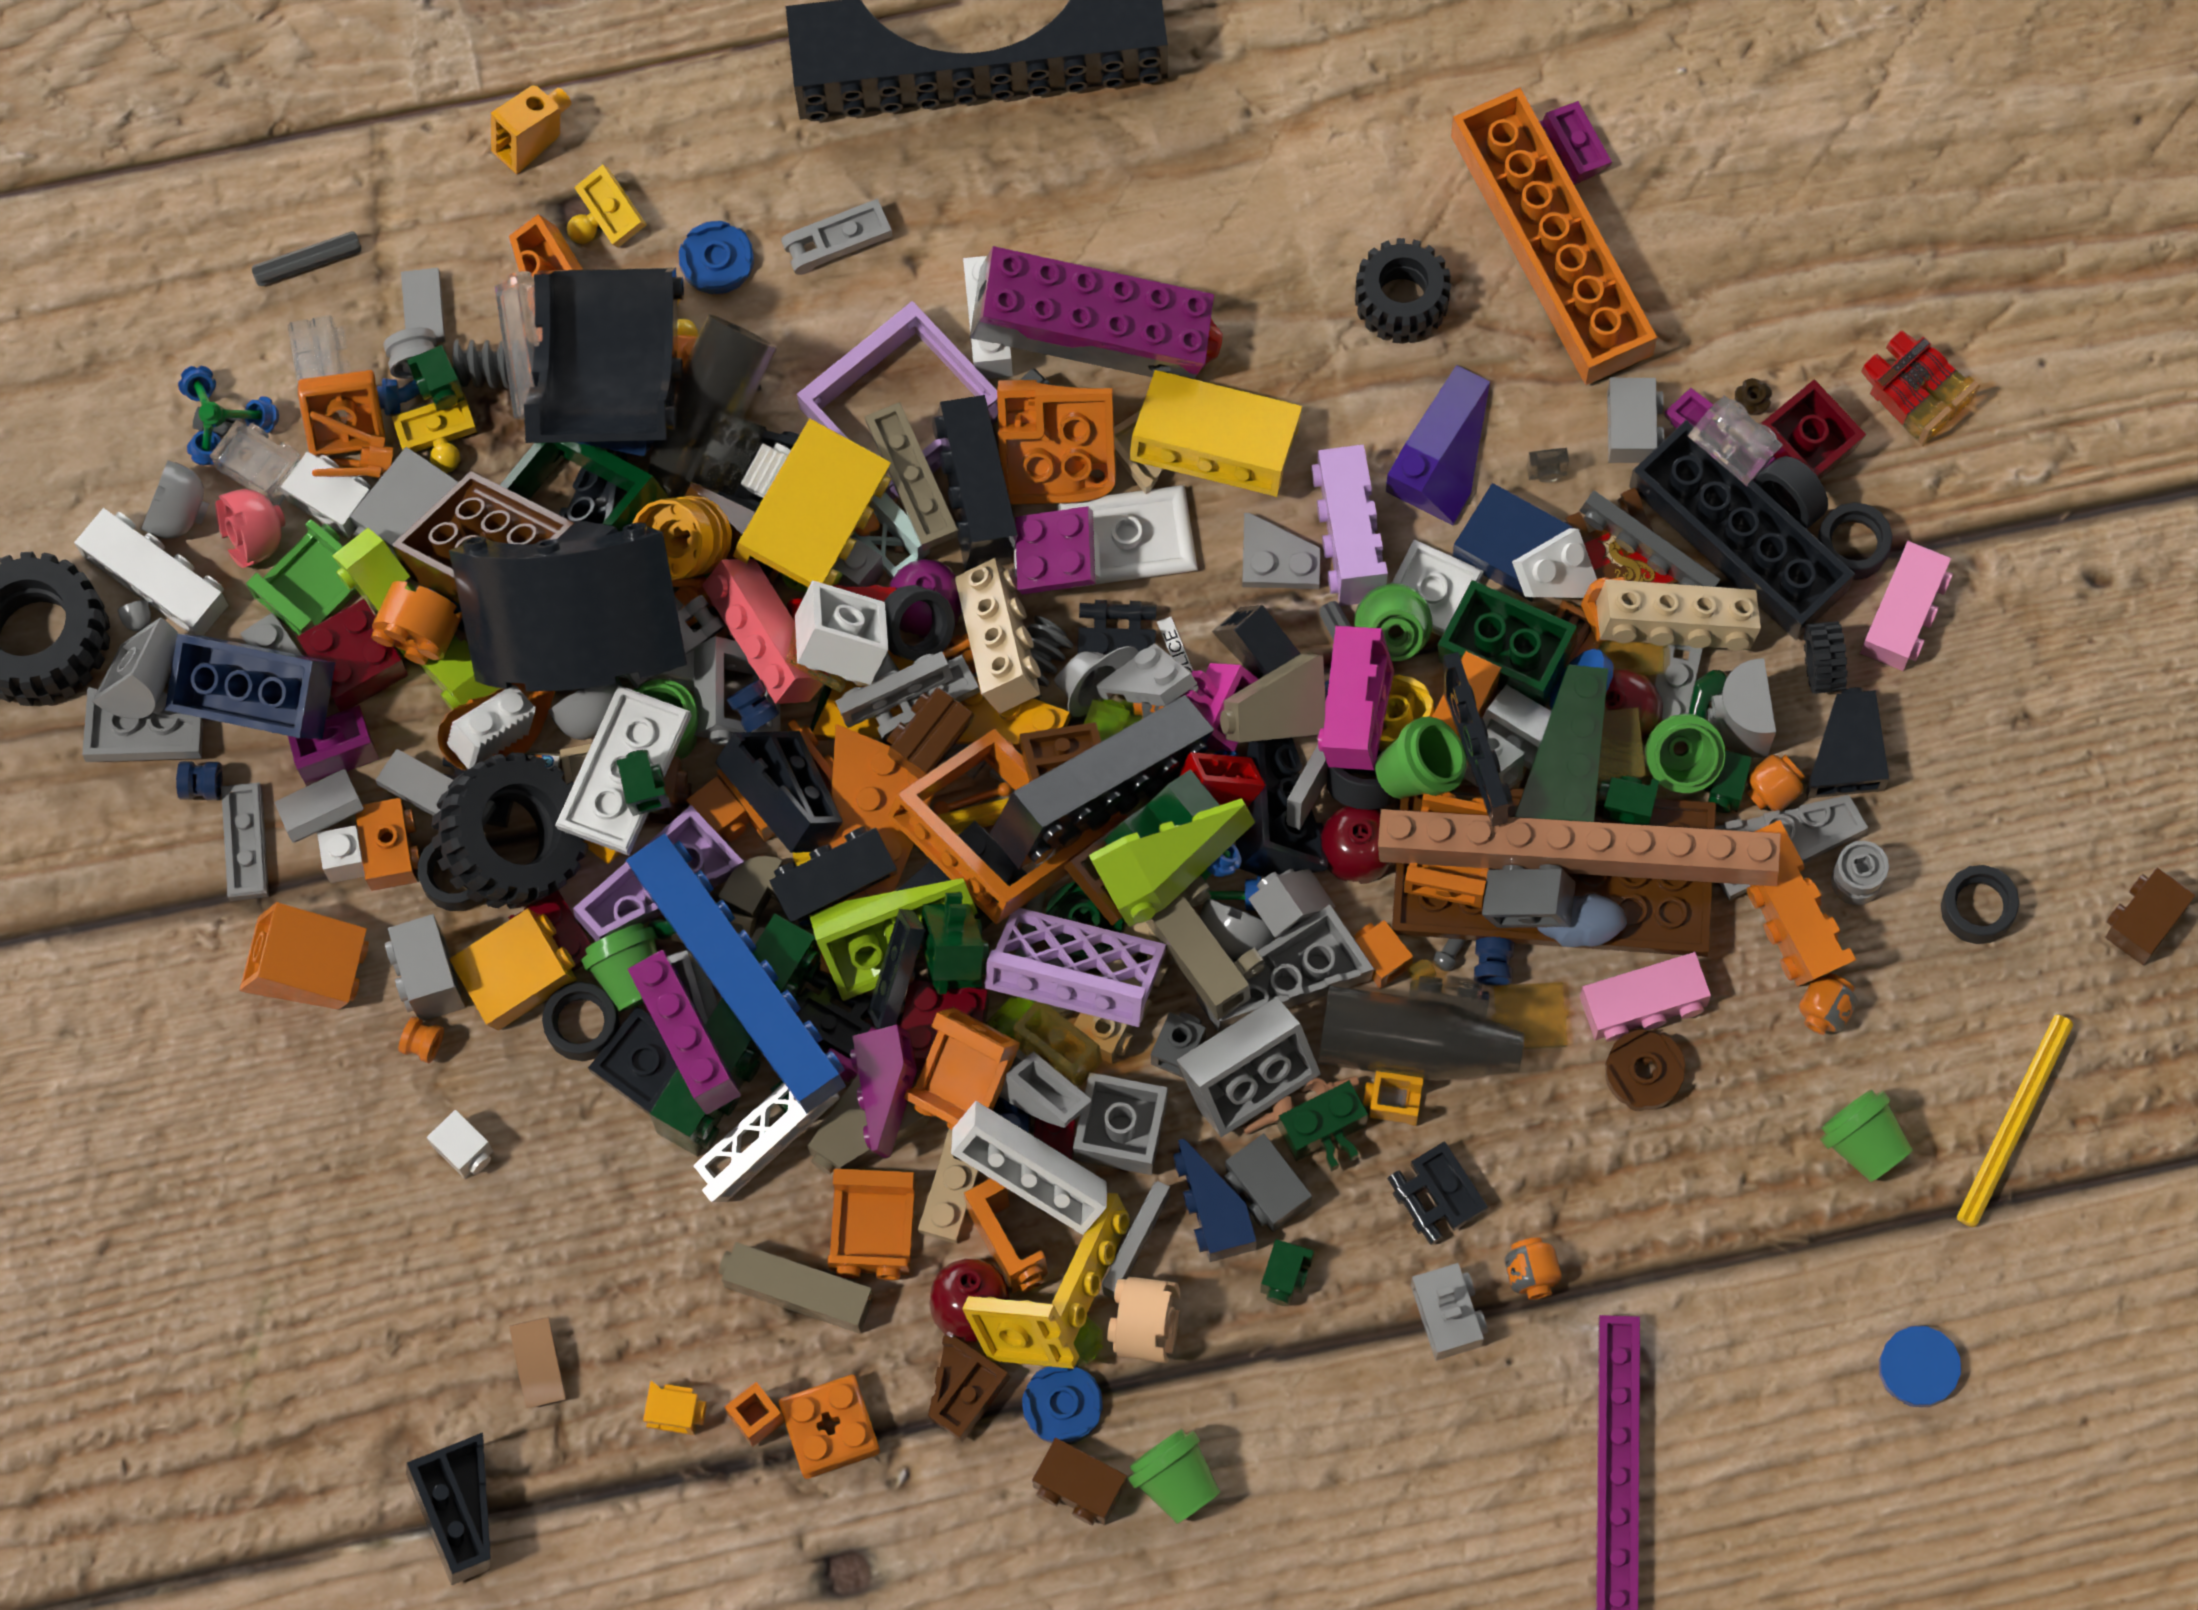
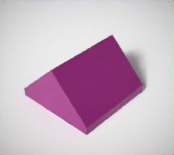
M360 705L326 717L323 739L288 736L294 763L306 787L340 770L345 769L348 772L380 760Z

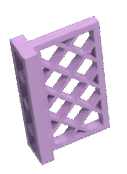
M1019 908L1010 914L996 949L991 950L987 959L985 989L1139 1027L1143 1018L1145 1003L1166 952V944ZM1021 922L1033 925L1037 928V931L1022 935L1017 929V924ZM1065 933L1073 935L1076 940L1060 945L1054 936ZM1045 939L1051 949L1035 953L1030 944ZM1105 943L1111 945L1114 949L1098 954L1093 945ZM1021 948L1026 957L1008 954L1007 952ZM1083 949L1089 958L1074 963L1068 954ZM1141 952L1153 955V958L1137 964L1131 955ZM1055 958H1059L1065 967H1059L1044 962H1047ZM1122 959L1128 968L1113 973L1106 965L1109 962ZM1097 967L1103 976L1099 977L1083 972ZM1136 977L1142 986L1139 987L1121 981Z

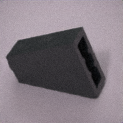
M1263 605L1238 608L1212 631L1228 650L1258 679L1301 654Z
M1854 687L1842 691L1841 694L1836 695L1806 789L1807 799L1885 790L1889 781V773L1876 690L1864 691V688Z

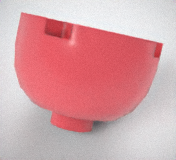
M249 489L236 490L218 496L220 500L216 501L215 509L222 538L229 537L236 548L227 549L235 563L239 567L245 568L269 558L278 549L282 537L281 527L285 526V517L280 506H273L266 496L258 491Z

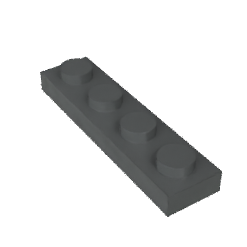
M1593 490L1579 511L1585 515L1584 520L1590 526L1600 531H1603V529L1607 530L1617 537L1615 541L1620 547L1630 553L1638 552L1648 559L1647 564L1650 568L1661 575L1668 573L1680 582L1679 585L1715 587L1720 581L1717 576L1595 490Z

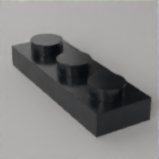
M899 909L868 1009V1014L877 1030L896 1025L897 1020L901 1019L904 1014L906 990L908 985H911L914 981L916 972L915 961L918 951L924 948L926 942V929L914 910Z

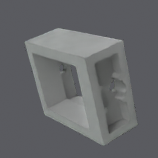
M715 636L694 649V701L699 712V722L694 735L709 738L712 744L725 745L734 732L746 731L741 725V721L724 717V669L753 675V682L760 680V678L750 666L737 641ZM766 691L765 696L767 700L775 704L773 699L768 695ZM775 704L780 712V704ZM780 714L751 732L781 731Z

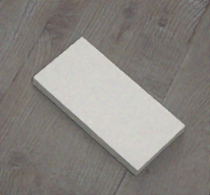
M618 685L555 824L557 829L629 856L648 813L632 816L626 805L616 760L626 758V755L632 751L648 750L651 761L654 765L660 763L665 777L692 716L690 711Z

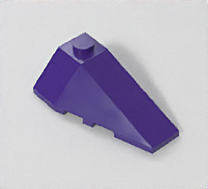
M1458 365L1455 366L1387 475V493L1451 525L1455 524L1472 491L1490 381Z

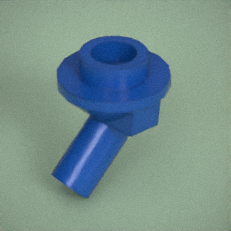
M383 378L382 386H377L380 408L384 409L386 416L401 413V403H405L421 394L414 380L399 388L397 379Z

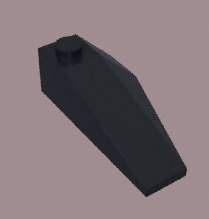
M1293 738L1249 742L1247 757L1252 758L1266 786L1248 806V810L1255 823L1236 840V848L1242 860L1241 866L1238 869L1263 877L1274 872L1281 875L1289 869H1293L1295 872L1310 869L1312 873L1325 871L1328 868V859L1323 851L1321 839L1324 826L1322 823H1316L1312 809L1300 829L1288 826L1286 822L1287 799L1300 777L1299 771L1303 768Z

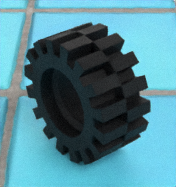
M1838 621L1806 624L1804 651L1806 654L1807 677H1809L1808 684L1811 687V692L1817 694L1845 691L1848 671L1846 669L1847 658L1845 657L1846 646L1844 644L1841 624L1839 625Z

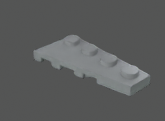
M1850 795L1800 805L1799 808L1779 812L1778 810L1764 813L1761 817L1743 821L1741 819L1728 821L1724 825L1715 827L1716 830L1754 832L1781 820L1803 863L1865 834L1868 830V826ZM1719 883L1729 901L1746 893L1747 887L1750 886L1747 884Z

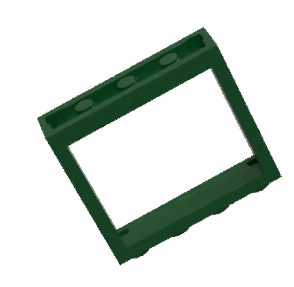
M575 442L534 443L500 484V486L530 500L559 463L566 458L628 492L602 523L603 525L616 527L619 532L623 531L624 526L632 524L637 513L647 504L669 498L653 475L600 447Z

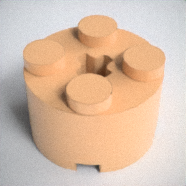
M1130 1276L1127 1279L1117 1280L1114 1299L1115 1303H1119L1117 1318L1111 1317L1109 1321L1108 1341L1113 1342V1352L1117 1353L1118 1357L1168 1363L1169 1359L1166 1353L1172 1354L1179 1323L1180 1310H1175L1172 1307V1298L1180 1299L1178 1283Z

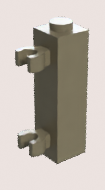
M1200 875L1165 909L1157 912L1146 923L1158 940L1166 944V951L1216 1019L1219 1020L1251 999L1250 987L1246 979L1255 977L1265 969L1261 964L1264 960L1257 950L1253 948L1243 954L1235 963L1231 961L1192 908L1204 903L1211 897L1208 892L1210 887Z

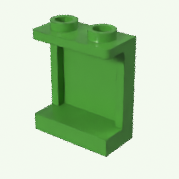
M312 519L305 524L308 530L307 534L263 578L256 572L246 582L251 595L271 613L273 612L280 621L297 635L337 614L358 592L355 587L349 590L336 574L340 567L332 555L343 547L338 542L340 540L339 535L327 524L323 523L319 526Z

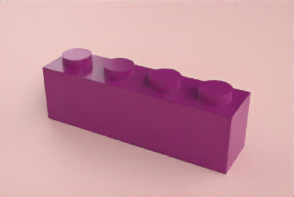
M661 950L628 968L627 970L693 1098L707 1115L740 1097L741 1093L675 966L665 952Z

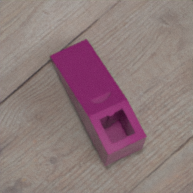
M899 1025L852 1036L854 1049L850 1052L851 1062L854 1070L859 1073L861 1087L857 1088V1099L861 1109L865 1111L867 1125L863 1127L865 1143L872 1152L883 1158L891 1157L907 1104V1100L903 1097L906 1090L912 1088L917 1071L910 1033Z

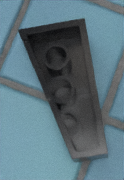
M985 395L942 401L939 403L937 416L932 417V427L935 439L941 440V467L944 475L947 474L949 502L952 510H954L958 530L957 537L960 543L965 572L993 558H996L1001 565H1008L1011 561L1018 534Z

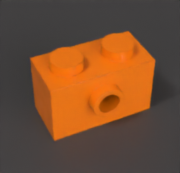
M401 798L362 805L363 811L355 815L365 880L371 891L417 883L416 869H418V861L421 855L418 845L412 846L410 833L416 832L413 810H406Z

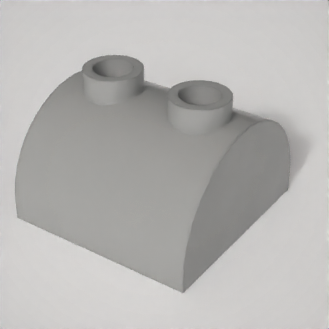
M160 617L122 643L92 702L103 710L124 718H144L152 712L156 715L159 714L166 705L167 694L163 690L166 684L169 685L176 639L177 634H179L175 628Z
M1761 658L1749 660L1737 666L1727 677L1722 694L1712 696V708L1708 709V721L1718 730L1724 744L1731 751L1752 758L1768 757L1776 734L1765 660Z

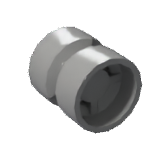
M1855 841L1842 850L1831 876L1832 889L1838 898L1852 905H1865L1875 899L1882 888L1889 870L1888 858L1883 849L1872 842Z

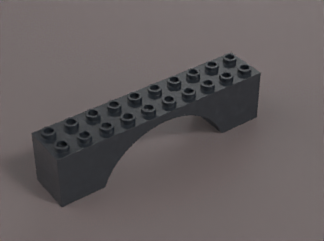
M834 0L785 6L793 83L800 120L822 121L829 116L838 115L858 117L865 112L874 111L895 113L902 108L909 107L931 109L939 104L954 102L960 105H967L976 100L989 98L1002 101L1016 95L1044 96L1052 91L1060 90L1080 92L1087 87L1096 86L1117 88L1124 83L1132 82L1153 84L1161 79L1168 78V42L1162 0H1070L1050 23L1026 39L1003 48L977 53L938 51L905 40L881 24L868 11L862 0Z

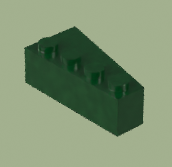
M1567 666L1514 817L1594 822L1608 668Z

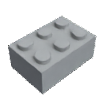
M1278 997L1257 1008L1252 1013L1177 1059L1198 1110L1220 1137L1225 1136L1321 1075L1301 1024Z

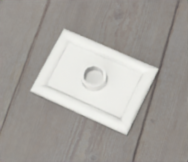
M1185 485L1152 489L1147 494L1142 490L1105 495L1101 498L1084 502L1056 503L1057 511L1086 506L1093 510L1094 530L1099 534L1100 578L1096 579V584L1198 571Z

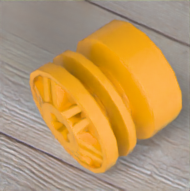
M690 495L661 499L647 504L637 513L633 523H645L646 526L663 532L672 581L711 573L721 560H726L731 549L732 531L728 517L718 504L706 497Z

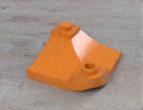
M1037 380L998 381L999 457L1010 504L1084 502L1101 498L1114 488L1116 482L1113 388L1064 387L1038 383ZM1094 469H1100L1104 475L1100 478H1095L1090 473Z

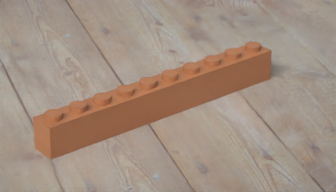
M1381 809L1378 851L1380 862L1418 863L1423 865L1502 869L1504 865H1518L1525 869H1539L1540 865L1551 864L1562 867L1563 871L1569 874L1777 886L1781 833L1508 817V823L1492 827L1489 816Z

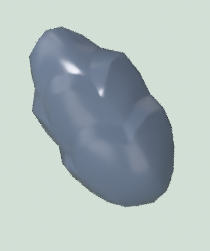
M1586 894L1581 897L1574 896L1571 927H1537V929L1544 935L1555 939L1562 947H1593L1601 945L1616 936L1625 928L1627 919L1624 910L1613 900L1597 894Z

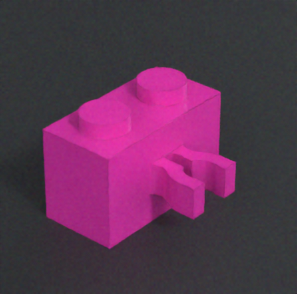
M1210 663L1206 673L1203 671H1192V675L1198 685L1197 692L1188 690L1181 697L1186 695L1214 728L1212 735L1206 743L1208 746L1207 750L1218 751L1224 749L1225 751L1234 752L1238 742L1227 740L1220 724L1221 712L1224 710V700L1259 679L1241 665Z

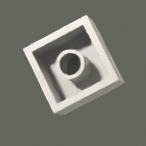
M812 580L795 614L797 663L812 670L825 671L841 676L849 681H858L871 685L888 652L885 602Z

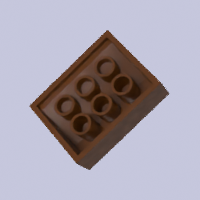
M470 471L392 544V547L400 564L410 575V579L460 604L449 553L450 549L462 546V542L465 539L475 536H483L487 540L500 543L536 544L546 539H557L575 523Z

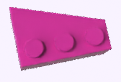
M1335 626L1328 695L1325 702L1324 728L1320 729L1318 735V749L1324 753L1328 767L1375 769L1394 675V667L1382 628Z

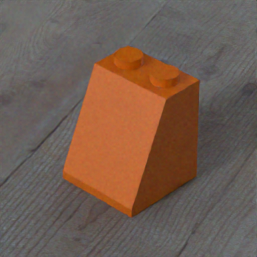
M276 902L257 918L239 991L339 1010L348 1004L349 1000L353 1001L357 995L360 979L356 978L355 975L358 963L362 964L368 952L369 942L364 940L367 928Z

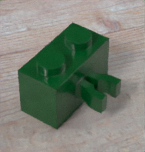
M961 892L945 893L944 904H923L921 923L926 929V942L923 951L933 981L980 980L982 964H987L989 946L987 940H982L981 921L980 919H975L970 904H962L963 896Z
M1350 1080L1278 1115V1129L1296 1162L1325 1148L1326 1162L1332 1172L1339 1168V1164L1334 1157V1142L1337 1143L1340 1150H1345L1348 1153L1351 1161L1359 1158V1153L1355 1146L1344 1137L1366 1127L1368 1114Z

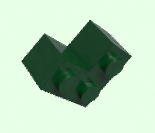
M1190 769L1168 784L1146 806L1125 819L1104 841L1109 845L1124 836L1136 832L1140 838L1160 832L1161 824L1172 821L1174 826L1192 822L1193 817L1198 812L1220 805Z

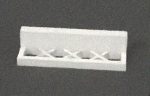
M782 1083L694 1165L708 1183L703 1192L711 1202H727L831 1107L840 1096L836 1093L806 1114L786 1085ZM789 1093V1100L782 1099ZM776 1104H788V1111L769 1127L770 1109ZM761 1118L760 1126H754V1124ZM747 1130H759L760 1137L743 1153H740L742 1135ZM732 1145V1152H725ZM719 1156L732 1157L731 1164L716 1177L709 1168V1165Z

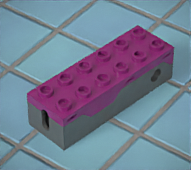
M993 246L979 270L970 338L1153 377L1154 371L1158 370L1194 379L1206 364L1218 357L1222 346L1223 334L1211 319L1214 294Z

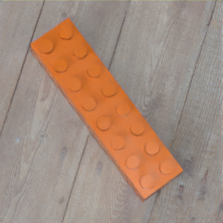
M1521 87L1453 116L1451 138L1584 384H1591L1653 356L1657 336Z

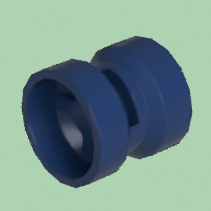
M761 680L751 683L726 699L732 710L738 711L741 715V725L746 732L759 728L780 714L776 705L767 700L765 696L766 689Z
M193 761L179 762L176 776V789L179 800H192L195 796H203L206 800H220L221 787L223 786V771L220 762H207L204 765H196Z
M1500 937L1477 939L1475 954L1479 957V961L1474 967V981L1488 986L1511 984L1513 982V968L1510 966V959L1514 956L1515 943L1512 940Z

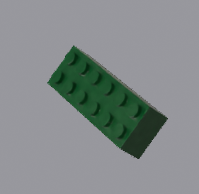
M774 914L756 942L755 946L757 949L752 954L759 963L766 959L779 978L774 984L780 993L788 990L797 1001L805 983L809 982L811 984L816 974L820 971L821 962L819 961L821 957L814 935ZM721 998L705 1026L736 1086L740 1090L744 1081L750 1083L757 1074L761 1065L758 1059L762 1052L725 1000ZM677 1069L649 1115L657 1134L698 1157L703 1147L708 1150L712 1146L719 1133L718 1123L724 1114L729 1116L734 1111L740 1097L706 1115L693 1098L682 1074Z

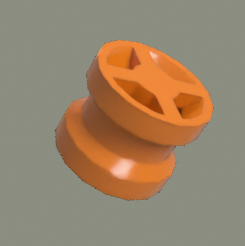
M412 1016L402 1032L398 1051L405 1055L416 1054L421 1061L429 1064L433 1061L440 1048L444 1028L436 1024L432 1026L425 1025L421 1018Z

